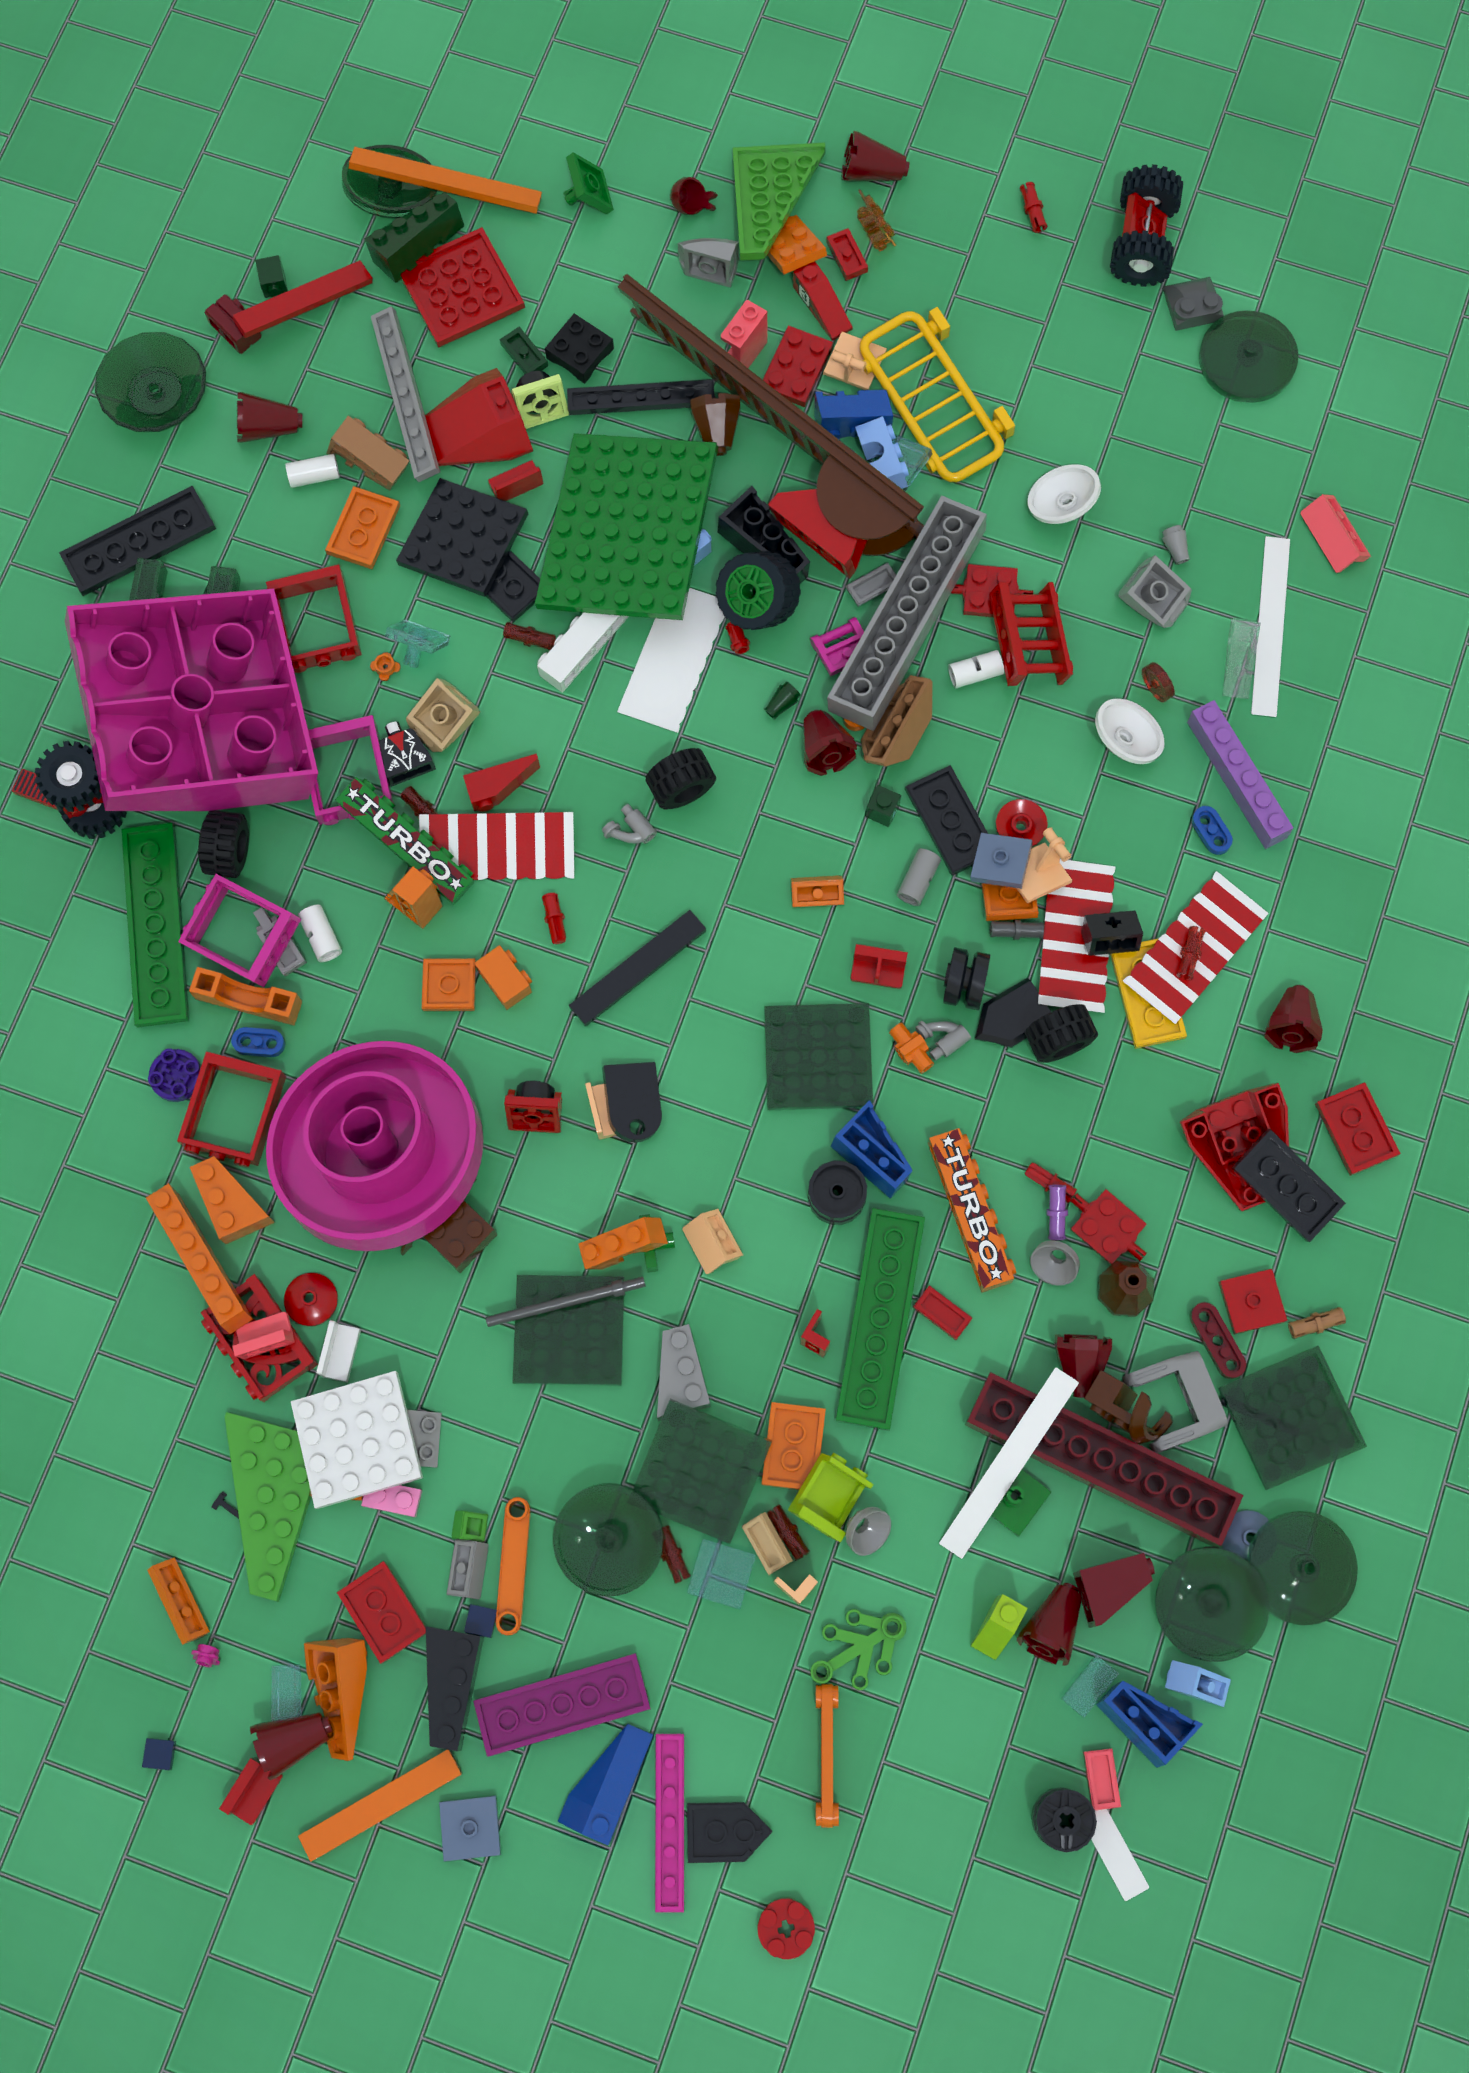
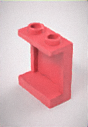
M749 300L744 302L721 333V340L732 346L728 353L747 368L751 366L767 344V311Z

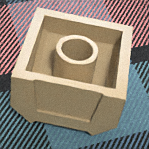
M437 678L406 717L409 728L414 729L421 742L432 752H442L468 728L480 714V710L452 684Z

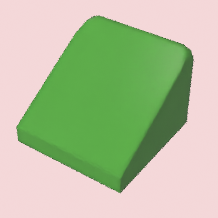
M455 1511L452 1538L484 1542L488 1514Z

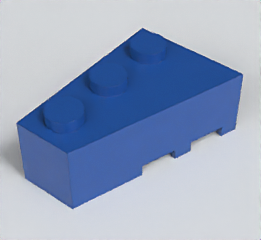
M858 390L857 395H845L844 391H836V396H823L822 392H815V421L838 439L849 436L858 437L855 429L856 426L882 416L886 426L890 424L892 426L893 413L887 390Z
M1125 1681L1115 1684L1096 1704L1156 1768L1166 1765L1203 1725L1179 1713L1173 1707L1162 1704L1155 1700L1154 1697Z

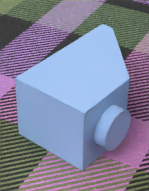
M1172 1660L1167 1673L1165 1688L1224 1707L1231 1679L1201 1667Z

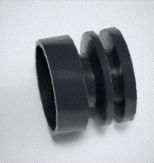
M1062 1787L1049 1789L1041 1794L1033 1805L1031 1815L1033 1830L1042 1842L1055 1850L1062 1852L1078 1851L1086 1846L1095 1834L1097 1824L1095 1810L1089 1800L1077 1791ZM1061 1814L1071 1815L1069 1818L1071 1825L1069 1827L1065 1825L1060 1827L1059 1824L1062 1820L1059 1816Z

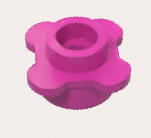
M199 1644L197 1650H192L191 1652L194 1655L193 1659L196 1660L195 1663L200 1666L210 1668L212 1664H220V1661H218L220 1651L215 1647Z

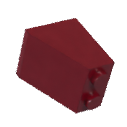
M1141 1553L1073 1573L1076 1586L1079 1589L1078 1593L1082 1596L1081 1603L1089 1628L1105 1623L1153 1581L1151 1575L1155 1574L1150 1557L1146 1558L1145 1553Z

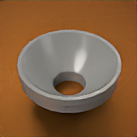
M1055 1240L1039 1244L1033 1251L1030 1259L1034 1273L1044 1282L1056 1286L1071 1283L1076 1278L1080 1268V1261L1076 1252L1067 1244ZM1052 1251H1062L1066 1255V1259L1060 1260L1055 1258Z
M867 1507L857 1511L847 1522V1545L854 1553L860 1556L870 1555L877 1551L890 1534V1516L878 1507ZM865 1518L864 1524L855 1530L858 1524Z

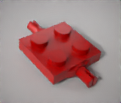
M968 564L967 577L964 584H956L951 594L962 595L964 601L963 615L993 617L989 593L999 582H1008L1012 594H1033V590L1019 589L1017 584L1018 568Z
M1107 1189L1090 1203L1085 1201L1078 1193L1071 1199L1070 1202L1079 1208L1082 1213L1079 1220L1070 1230L1110 1265L1127 1251L1137 1258L1139 1262L1147 1254L1135 1243L1138 1234L1147 1224Z

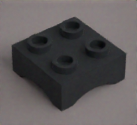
M574 313L545 347L546 359L562 366L585 384L598 364L613 351V338Z

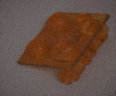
M859 189L858 192L867 207L858 209L857 218L867 232V236L870 238L874 248L883 251L889 242L895 247L896 243L892 238L895 233L890 224L886 223L883 218L885 215L882 209L875 203L870 194L865 196Z

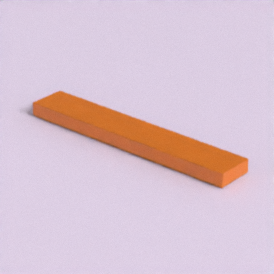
M445 1750L305 1831L298 1838L310 1862L459 1777L462 1775V1772L451 1751Z

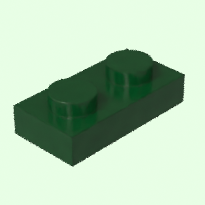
M520 326L500 339L501 346L524 374L531 371H542L548 367L546 358Z

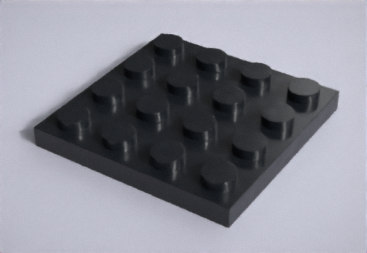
M439 478L396 561L399 566L486 597L528 516V511L523 507Z

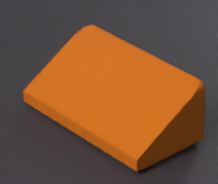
M842 876L791 878L793 907L844 905Z

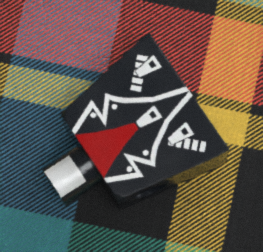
M397 721L385 726L388 737L381 739L379 744L385 773L391 787L436 770L430 754L413 728L402 731Z

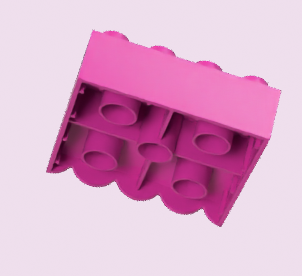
M274 589L67 606L65 626L105 811H213L309 799L310 792L318 776V770Z

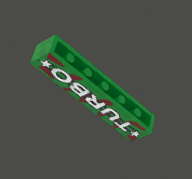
M355 777L335 799L337 804L410 868L414 867L418 871L422 869L427 871L434 878L432 882L437 886L436 890L451 904L455 905L473 885L474 880L471 878L473 873L464 864L456 865L451 860L454 856L443 846L438 849L432 844L434 838L425 830L421 832L413 827L415 822L403 812L399 815L393 809L396 805L385 795L380 798L375 794L376 788L367 779L364 778L361 781Z

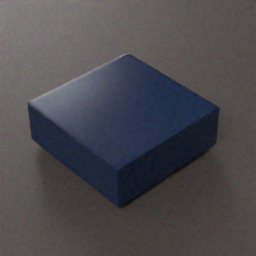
M470 1604L464 1632L492 1638L497 1610Z
M146 1738L142 1767L172 1770L176 1741Z

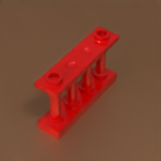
M999 582L989 593L1008 686H1017L1027 674L1055 673L1057 684H1064L1073 675V663L1069 658L1058 606V594L1055 592L1054 583L1048 582L1038 594H1012L1008 582ZM1041 604L1043 617H1017L1014 613L1013 605ZM1018 627H1045L1048 640H1022L1019 637ZM1050 650L1053 663L1027 664L1024 661L1023 651Z

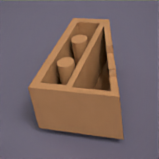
M347 416L332 436L327 450L328 455L336 453L346 459L345 465L350 468L356 465L365 472L364 476L389 491L409 464V460L404 452L397 448L393 449L386 444V440L381 435L371 433L366 429L362 421L357 418L353 419L350 416Z

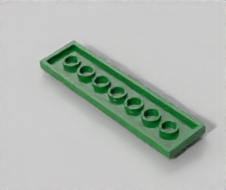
M173 823L121 829L134 1025L138 1028L189 1021L183 944L178 942L182 934L175 826Z
M872 1208L836 1421L890 1431L925 1217Z

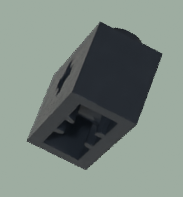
M1135 910L1084 916L1081 934L1089 956L1140 950L1143 931Z

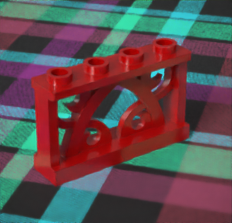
M255 1274L236 1288L240 1298L251 1290L254 1292L245 1304L250 1315L253 1313L257 1316L259 1311H264L266 1317L282 1312L263 1282ZM210 1307L200 1312L204 1317L201 1321L202 1325L209 1334L215 1333L219 1339L216 1342L217 1347L224 1356L229 1354L234 1362L230 1365L239 1378L242 1376L248 1383L245 1388L254 1400L258 1398L262 1402L267 1401L271 1396L318 1365L292 1325L295 1343L286 1345L283 1349L278 1348L279 1355L276 1354L274 1349L269 1351L270 1355H256L247 1359L235 1357L232 1344L226 1335L234 1334V1346L239 1344L237 1332L234 1331L229 1334L220 1326ZM243 1360L254 1364L250 1371ZM296 1360L301 1361V1364L283 1376L282 1364ZM269 1365H274L276 1369L274 1382L270 1385L260 1384L257 1374L260 1371H265L266 1378H268L271 1371Z

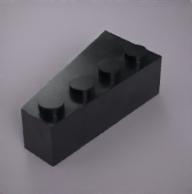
M753 486L745 491L719 516L717 533L743 554L760 551L778 553L790 561V564L795 568L800 580L799 584L808 577L809 559L793 538H789L784 531V526L770 513V508L764 501H761Z
M426 1626L429 1741L431 1747L462 1751L484 1637Z

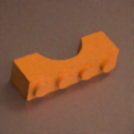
M200 967L196 968L189 992L196 1000L295 1026L302 1005V1000L295 992L276 987L260 988L233 980L222 973Z

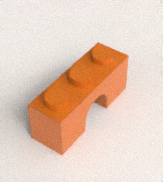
M643 1217L581 1242L578 1245L585 1269L603 1270L623 1262V1256L638 1252H648L666 1245L668 1242L661 1218Z

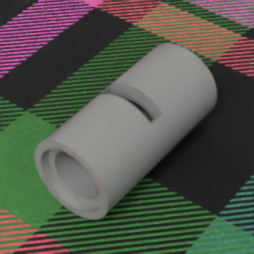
M918 849L899 888L897 897L910 905L920 906L930 885L929 882L932 881L941 862V858L927 849Z

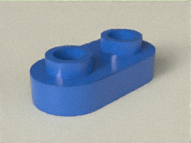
M1210 806L1199 807L1192 816V826L1209 852L1215 855L1226 853L1233 842L1230 831L1214 808ZM1200 819H1207L1209 824H1202ZM1214 840H1220L1222 845H1215Z
M242 1027L237 1029L231 1038L232 1046L242 1055L276 1057L285 1049V1039L280 1032L274 1029ZM245 1039L251 1040L248 1046L242 1045ZM271 1041L277 1042L274 1048H268V1044Z

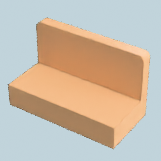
M590 1082L585 1083L599 1140L617 1136L609 1125L604 1084L591 1086Z
M719 1209L700 1214L682 1228L706 1274H710L721 1265L735 1261L743 1256Z
M809 1574L797 1590L794 1591L779 1577L774 1580V1584L798 1605L801 1604L818 1583Z

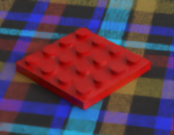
M483 227L433 249L434 252L428 257L423 255L416 261L417 266L411 271L406 269L401 273V280L438 348L525 308L523 299Z

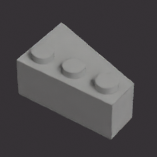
M689 1324L665 1330L662 1333L657 1409L658 1421L711 1407Z

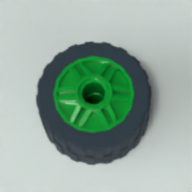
M771 551L737 555L725 564L716 581L715 593L719 609H721L726 619L741 629L757 630L778 626V624L787 621V618L792 616L795 608L798 606L801 589L800 580L796 574L797 571L790 564V561L778 553H771Z

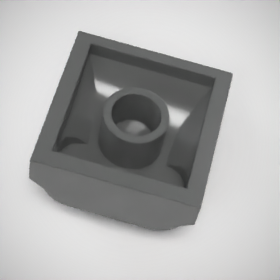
M1210 277L1163 286V292L1175 331L1223 320V301L1216 293Z

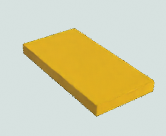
M1158 939L1141 942L1139 951L1110 954L1135 1049L1187 1037L1182 1017L1174 1024L1123 982L1127 976H1130L1132 969L1139 962H1142L1144 955L1154 948Z

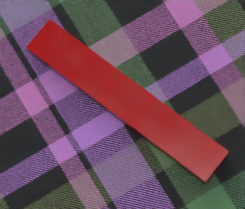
M361 260L238 312L233 315V321L243 336L247 338L372 284L373 278Z

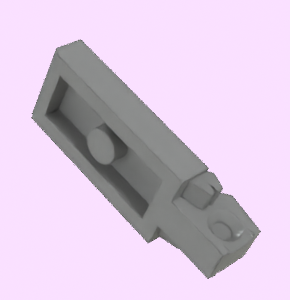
M261 907L253 912V914L260 923L256 927L258 931L256 933L264 944L278 918L276 916L270 918L266 910H263ZM292 938L277 963L279 970L285 977L307 963Z

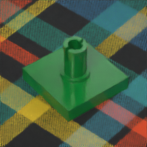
M574 152L568 155L566 159L574 186L564 191L566 202L569 205H574L577 201L581 200L606 215L613 211L603 169Z
M1021 1470L991 1516L1019 1537L1051 1494V1491L1024 1470Z

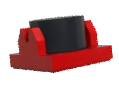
M525 1081L517 1085L516 1090L509 1089L504 1102L508 1130L561 1133L562 1092H555L554 1087L541 1081Z

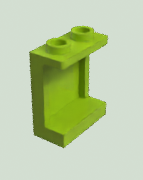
M821 1453L788 1511L829 1538L841 1543L846 1535V1532L841 1530L842 1525L863 1489H871L874 1484L866 1480L868 1474L856 1467H853L851 1470L845 1466L847 1460L835 1453H832L831 1456Z

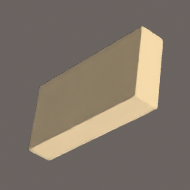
M766 1512L741 1526L768 1575L793 1561Z

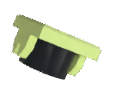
M531 371L522 376L516 388L511 390L526 429L569 415L559 374L550 377L543 371Z

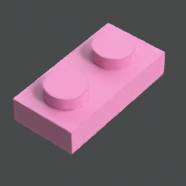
M398 1485L364 1495L361 1506L416 1518L422 1490Z

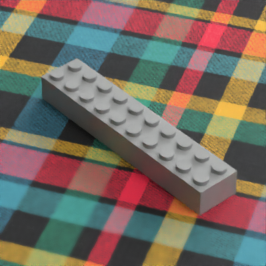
M941 495L827 697L828 712L872 731L875 730L984 535L987 514Z

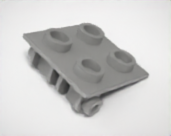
M407 1410L420 1466L437 1468L442 1413Z

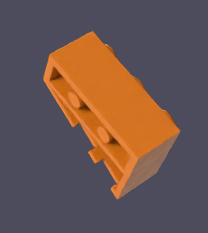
M414 867L403 876L384 898L422 929L443 907L439 898L441 895L436 891L437 886L432 882L434 878L424 869L418 871Z
M215 1156L190 1167L218 1238L223 1243L228 1244L275 1223Z

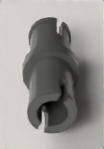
M1014 919L1013 922H990V937H1013V940H1019L1020 938L1042 939L1044 935L1043 922H1021L1020 919Z

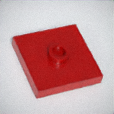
M1272 1269L1219 1282L1233 1334L1288 1321Z

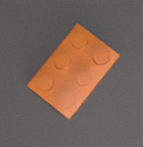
M797 215L788 217L767 256L783 274H787L827 256L826 247Z
M353 486L325 549L326 554L373 570L400 508L399 501Z
M771 1402L761 1485L800 1490L821 1454L826 1409Z

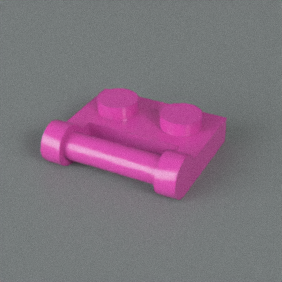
M856 617L849 619L848 623L821 636L814 635L810 637L811 645L819 655L830 677L842 672L864 633ZM851 632L854 634V636L844 641H841L829 648H825L824 646L825 644L832 642Z

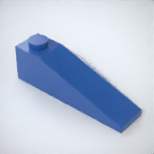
M627 1724L569 1793L558 1822L584 1836L609 1845L653 1734Z

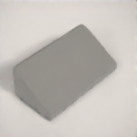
M455 1539L446 1595L472 1599L481 1598L489 1547L487 1543Z

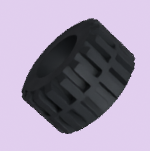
M699 748L680 750L665 757L653 766L645 777V781L659 807L666 810L679 808L697 800L716 781V775L703 751Z
M216 810L208 812L201 827L198 845L199 864L204 874H218L231 878H237L240 875L246 862L249 845V828L244 814Z
M1075 1004L1057 1009L1037 1019L1026 1029L1025 1035L1037 1061L1046 1063L1065 1058L1082 1050L1098 1037V1032L1086 1006Z

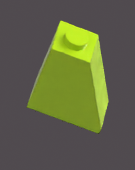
M1004 1594L996 1596L971 1647L996 1660L1015 1634L1028 1608Z

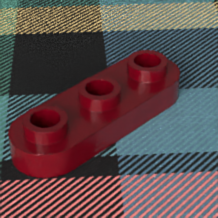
M1207 1302L1197 1304L1190 1313V1321L1219 1373L1228 1379L1238 1378L1246 1369V1360L1216 1307ZM1200 1313H1205L1208 1316L1207 1322H1202L1199 1319ZM1213 1337L1221 1339L1222 1343L1220 1346L1214 1345ZM1227 1361L1234 1362V1370H1229L1227 1368Z

